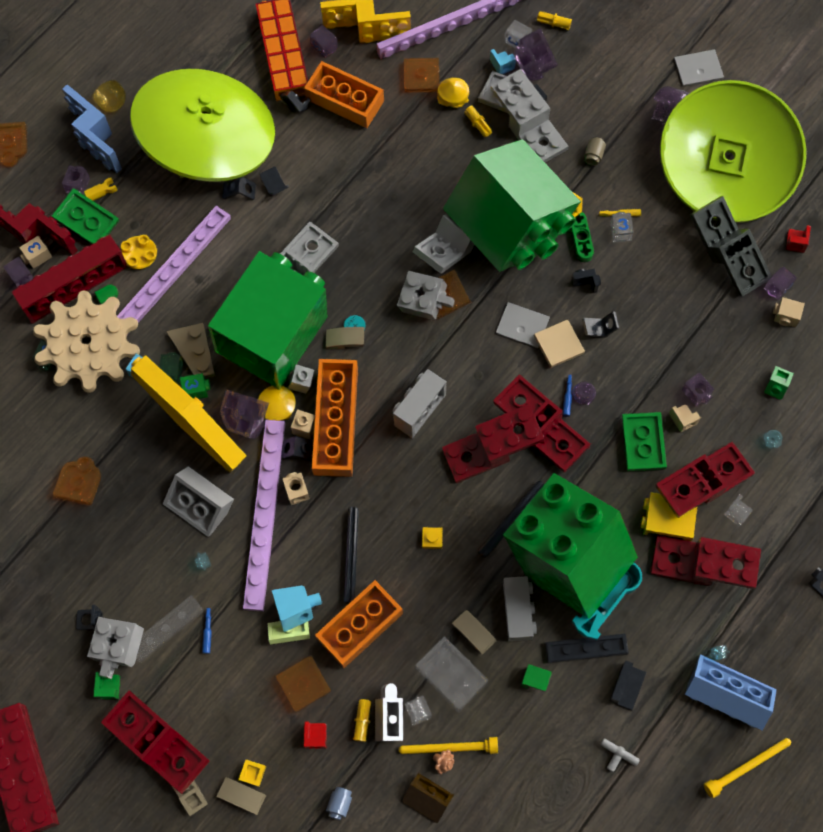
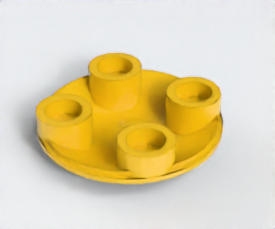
M147 235L134 236L121 243V252L126 260V265L130 268H146L157 257L156 245Z
M270 386L258 398L259 412L263 418L268 420L281 421L289 419L296 405L294 394L284 386L280 390Z

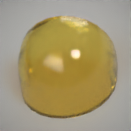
M116 80L104 82L93 94L95 103L107 112L119 110L126 99L125 90Z

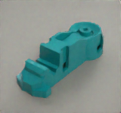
M636 563L631 565L590 619L585 616L581 618L577 615L572 622L581 635L597 640L601 635L598 632L599 628L622 598L627 594L633 593L642 582V572Z

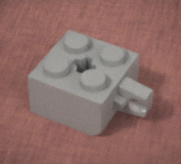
M408 271L397 306L403 313L436 320L439 309H442V306L453 308L455 300L452 297L446 296L447 284L443 279Z
M98 617L87 657L100 661L101 677L112 679L115 668L118 669L119 665L132 667L135 664L144 628L136 623Z

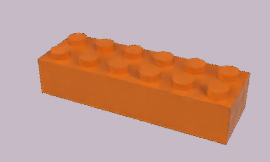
M319 359L312 459L314 476L352 477L358 382L357 360Z

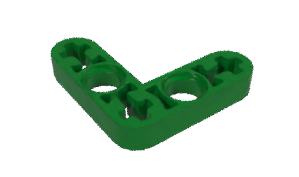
M581 212L575 217L579 218L581 223L576 221L568 231L572 233L578 260L589 262L593 257L594 248L587 217ZM584 233L587 238L579 240L576 235ZM584 245L586 253H588V256H585V254L582 253Z

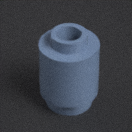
M336 787L335 791H332L326 809L330 818L341 820V817L346 818L352 797H350L351 791L341 787Z

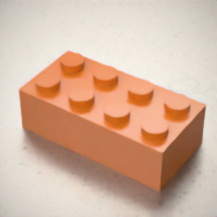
M323 61L320 62L304 87L305 98L309 97L311 99L310 102L365 128H368L384 102L383 89Z
M374 580L315 636L335 660L345 668L403 614V609Z

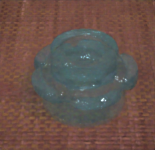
M769 430L768 433L764 434L763 440L769 448H778L782 444L783 437L779 431Z
M198 552L195 563L198 569L202 568L206 571V568L211 567L209 557L206 552L201 554Z
M726 645L710 648V656H714L715 660L727 658L726 654L730 653V651H727Z

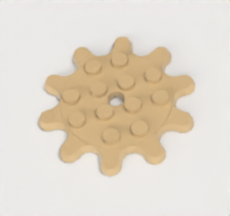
M81 291L77 295V303L73 307H65L58 301L52 302L49 308L54 315V321L49 325L39 324L34 327V335L45 340L47 344L44 350L35 355L34 360L40 366L46 364H54L56 366L57 372L53 377V382L56 386H64L71 378H78L82 382V389L87 393H91L96 389L98 377L102 375L109 376L115 382H119L124 378V372L119 366L120 360L125 357L133 358L135 354H140L139 347L127 341L128 333L138 327V321L133 317L126 319L117 317L116 311L119 308L120 302L116 297H109L103 304L95 305L92 303L91 294L87 291ZM88 336L92 339L89 344L81 343L82 338Z

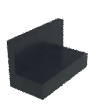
M625 660L609 701L632 711L647 672L633 667L632 662Z

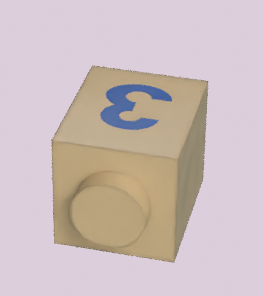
M39 236L19 247L23 253L20 255L26 265L30 263L33 269L52 258Z

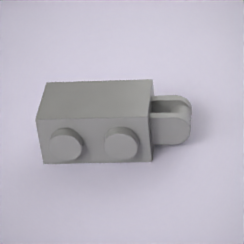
M394 684L383 685L381 687V698L375 699V741H403V698H397V687Z

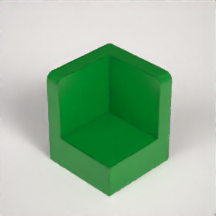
M528 664L521 687L527 689L532 687L545 692L552 672Z
M96 672L94 697L105 700H119L120 675H113L112 679L101 677L100 672Z

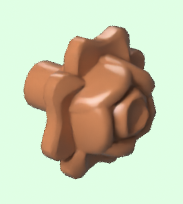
M449 749L446 752L442 751L441 755L436 753L433 756V760L436 762L435 769L438 770L439 774L446 773L453 768L454 755L451 754Z

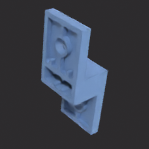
M66 85L62 89L65 95L64 99L69 104V110L74 115H79L72 123L73 133L78 138V144L83 149L87 148L96 160L100 159L108 170L112 169L118 173L122 168L116 153L104 143L112 135L105 115L69 85Z

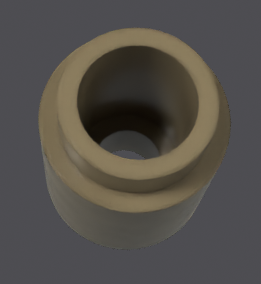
M595 137L589 140L584 154L587 164L596 166L601 162L606 148V143L603 139Z

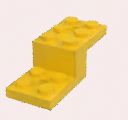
M373 0L320 2L323 29L358 25L360 43L384 41L411 30L410 11L375 14Z

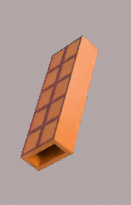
M271 0L255 3L276 101L281 100L279 96L286 91H292L298 96H304V87L308 83L290 0Z

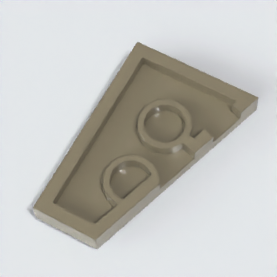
M203 323L167 331V334L193 375L203 373L205 378L215 376Z

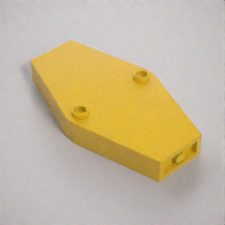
M146 355L143 358L139 356L131 364V376L193 440L231 473L247 455L202 408L204 406L198 398L195 397L193 399Z

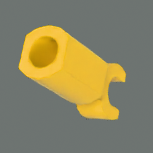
M108 178L103 184L87 189L84 193L86 197L95 201L105 196L106 193L116 192L117 188L115 185L109 187L114 182L112 178Z

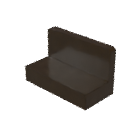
M418 773L409 786L402 802L435 823H438L454 794Z

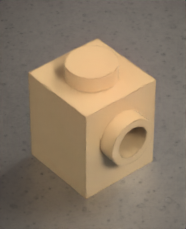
M782 297L781 301L774 306L773 314H776L774 321L779 322L783 326L796 327L801 320L805 303Z

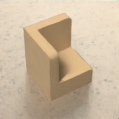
M687 405L679 408L674 406L669 412L680 432L697 425L700 420L699 414L697 412L692 414Z

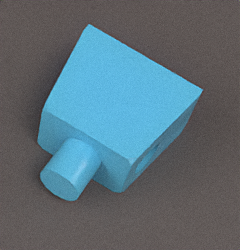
M304 586L272 590L284 632L312 620L311 607L322 604L319 593L307 596Z

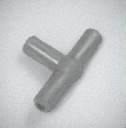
M605 738L602 739L600 745L614 753L607 766L608 770L614 772L621 758L634 766L638 765L639 758L625 751L622 746H617Z

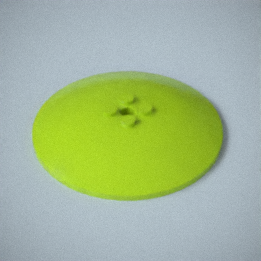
M180 69L163 73L143 85L136 94L131 107V128L142 150L163 168L190 179L227 181L245 176L264 163L274 143L275 126L273 118L262 99L243 83L218 72L202 69Z
M727 80L704 85L692 91L677 104L668 117L662 132L660 158L667 182L685 205L693 211H697L716 198L723 196L735 222L741 223L757 220L769 215L791 197L804 173L806 143L798 119L781 98L759 85L744 81ZM731 152L734 155V159H726L725 153Z

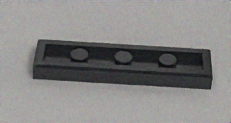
M626 633L600 636L597 640L579 638L545 642L548 663L629 654Z

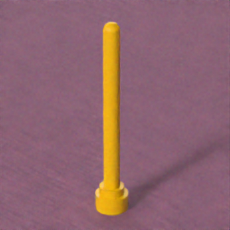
M489 737V739H485V742L405 745L399 747V752L401 754L446 752L449 749L451 752L486 750L490 754H498L497 737Z
M788 738L783 739L719 780L710 779L703 784L706 792L712 799L717 797L724 786L789 747L791 740Z

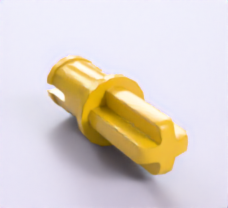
M541 11L537 15L538 22L552 25L553 28L556 26L567 30L570 29L572 19L557 16L556 13L553 15Z
M469 106L464 114L471 120L472 126L477 128L484 137L491 135L492 131L484 121L485 118L479 115L474 106Z
M366 699L359 700L357 718L354 719L356 725L353 740L366 742L371 701Z

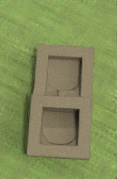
M342 327L326 330V349L364 347V327Z
M467 610L452 623L481 654H484L496 642L491 633Z
M225 777L217 797L257 815L266 795Z
M195 780L183 794L173 787L189 816L208 804Z

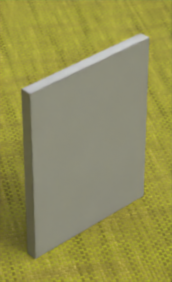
M715 49L674 57L683 86L724 79Z
M508 302L496 334L538 348L539 345L534 338V334L546 329L550 317Z

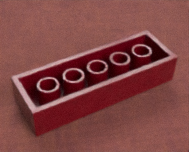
M109 234L106 237H101L91 246L84 247L79 253L67 257L62 263L50 267L45 273L35 276L28 283L19 285L12 291V294L33 324L51 313L49 307L52 302L58 301L65 305L76 299L79 292L91 290L128 268L121 250Z
M17 703L0 710V795L10 832H41L60 824L27 707L22 703Z

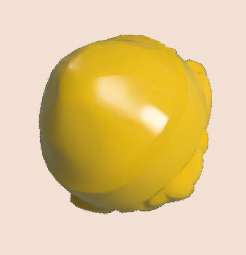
M448 78L442 81L437 90L438 103L453 108H459L468 103L469 87L467 83L460 78Z

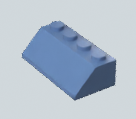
M700 655L688 682L685 695L763 731L773 713L776 689Z

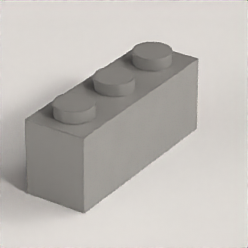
M528 576L504 578L503 590L508 641L532 640L533 634H537L536 622H532L531 615L535 614L534 602H530V594H533L532 582H528Z

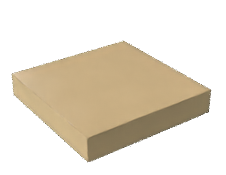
M568 320L534 334V338L550 368L585 353Z

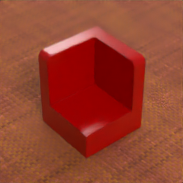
M807 225L804 231L789 229L786 250L804 253L809 245L811 226Z
M305 721V749H326L327 725L325 723Z

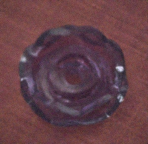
M582 381L574 386L572 395L577 403L590 404L596 397V389L591 383Z

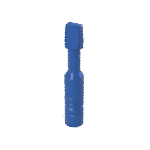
M572 375L568 376L566 394L564 395L562 412L564 417L570 416Z
M207 608L202 654H210L211 609Z

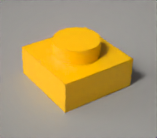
M423 527L422 548L442 549V528Z
M245 760L239 780L260 787L266 766Z

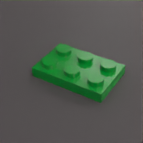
M74 188L52 215V218L91 245L96 243L101 237L108 236L119 222L118 217Z
M661 412L622 414L627 471L666 470L667 463Z

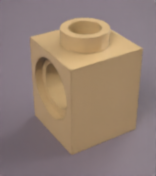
M297 410L291 425L293 435L311 440L315 428V415Z
M290 473L286 478H283L291 505L310 499L302 473ZM292 485H301L298 490H291Z

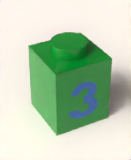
M203 373L180 377L182 389L193 399L195 397L198 399L208 397L207 391L211 390L209 379L205 380Z

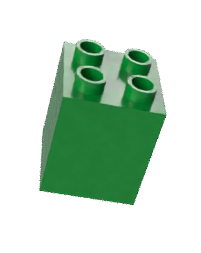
M521 139L474 155L443 209L494 267L501 272L513 266L521 270L529 265L536 256H539L542 260L550 257L559 246L555 241L557 236L564 234L575 224L576 218L572 214L581 201L533 149Z
M259 251L209 323L208 328L217 354L280 390L328 317L326 288H324V280L315 273L306 271L304 275H301L292 270V263L285 256L273 252L269 257Z
M553 473L503 534L525 576H528V580L588 619L591 618L638 558L620 511Z

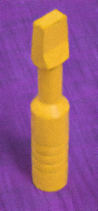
M641 209L600 211L599 216H641Z

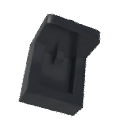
M595 268L589 270L579 269L572 274L571 282L573 287L591 284L593 293L598 291L601 279L599 274L596 275Z

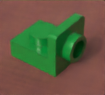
M775 366L764 393L782 400L794 373Z

